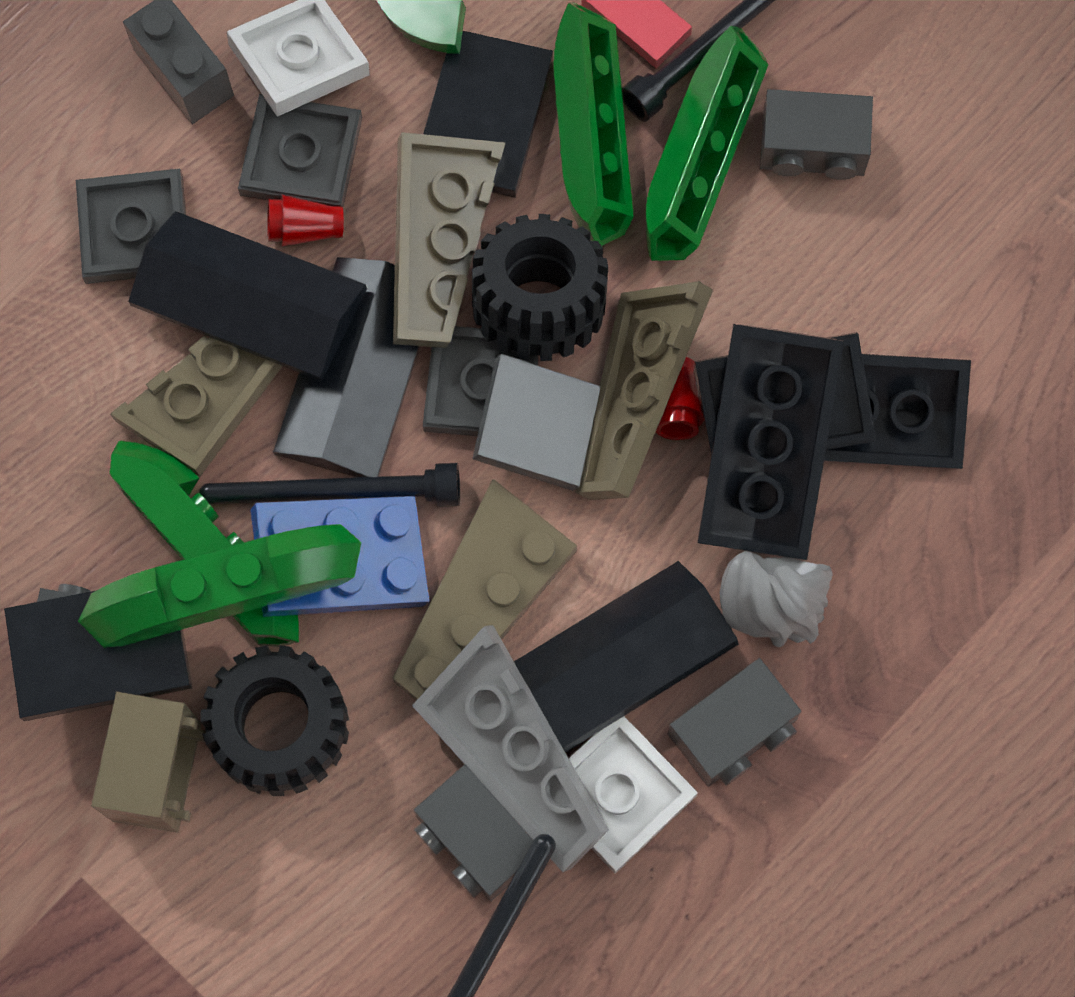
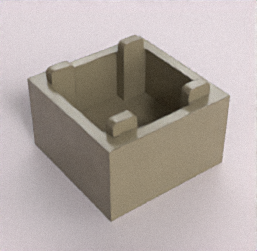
M116 692L91 805L94 809L112 822L179 833L181 821L190 822L191 813L184 810L197 743L198 741L205 742L202 734L206 733V731L200 730L202 723L185 703Z

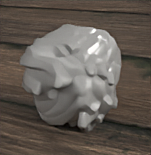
M744 551L736 555L728 563L722 577L719 594L723 616L731 628L753 637H769L772 644L776 647H782L787 639L796 643L807 640L811 644L819 635L818 624L824 620V608L828 605L826 595L833 576L832 569L824 564H813L789 557L763 559L757 554Z

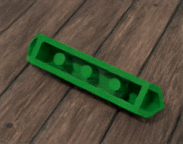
M570 2L567 4L562 16L554 49V79L562 172L570 208L578 227L583 226L591 232L590 241H599L602 246L625 235L634 217L616 24L575 2Z
M731 25L715 41L703 57L688 86L650 184L646 203L647 247L651 261L685 260L701 243L769 65L763 53L742 28Z
M118 441L111 454L110 476L123 494L182 560L244 543L235 532H232L227 537L220 532L213 524L219 518V515L199 492L192 498L189 497L199 477L184 463L168 453L151 446L129 441ZM262 607L232 615L259 646L279 647L280 645L285 646L299 642L298 615L263 617Z
M341 524L321 525L281 532L129 575L91 593L78 622L103 647H118L340 586L355 578L361 542Z

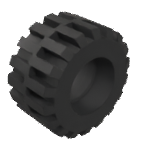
M539 214V219L529 220L527 215L516 217V223L513 225L506 221L497 225L496 235L487 233L481 240V249L476 250L473 257V317L476 325H481V334L488 342L497 339L498 350L505 354L511 350L517 351L518 359L529 361L530 355H539L540 361H552V354L560 353L563 358L574 354V345L584 348L591 342L592 333L599 332L603 316L605 315L608 262L607 258H603V247L599 241H590L591 232L583 226L574 229L572 228V220L561 217L559 222L550 220V214ZM541 281L554 284L561 289L551 293L537 294L522 290L518 286L529 282Z
M268 645L255 647L257 655L247 658L245 653L242 652L233 657L236 665L229 671L222 666L215 674L219 681L216 687H207L204 699L208 703L207 709L201 710V723L204 725L206 733L202 735L206 746L213 754L212 757L229 777L238 784L241 783L248 790L258 794L261 791H268L272 796H284V791L292 789L297 794L308 790L306 784L316 779L320 783L328 776L325 770L331 763L337 766L342 757L340 748L342 743L347 744L349 735L346 727V721L349 720L348 710L331 673L324 665L320 666L317 664L313 656L304 651L301 655L295 654L292 647L282 645L279 646L278 652H271ZM279 692L291 693L300 697L307 706L308 721L302 735L293 744L281 750L264 751L253 747L249 743L244 731L245 721L250 709L258 700L269 694Z

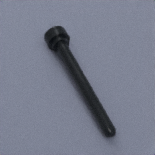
M743 0L654 75L647 73L644 77L640 75L635 76L622 87V98L625 106L639 120L643 122L648 121L663 108V101L667 98L666 91L700 64L711 46L731 25L743 28L775 0Z
M436 463L435 469H425L424 475L207 483L200 488L199 493L210 505L415 496L425 497L426 502H436L437 507L460 506V473L458 463Z
M540 834L534 839L447 997L475 996L555 851L556 843L552 836Z

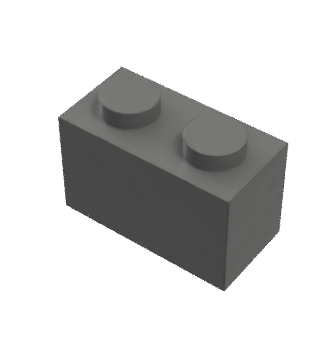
M154 0L122 21L133 50L191 124H194L234 96L226 68L172 0Z
M767 89L762 120L760 169L772 170L775 174L781 176H797L803 172L825 173L827 177L836 180L864 176L871 155L873 96Z
M758 658L672 722L667 734L708 787L719 779L727 786L753 766L748 757L765 745L772 752L794 736L797 731L792 724L797 721L802 711L761 658Z
M466 764L414 809L416 817L421 822L414 831L435 855L445 849L459 866L452 871V874L473 898L483 892L492 902L509 886L534 841Z

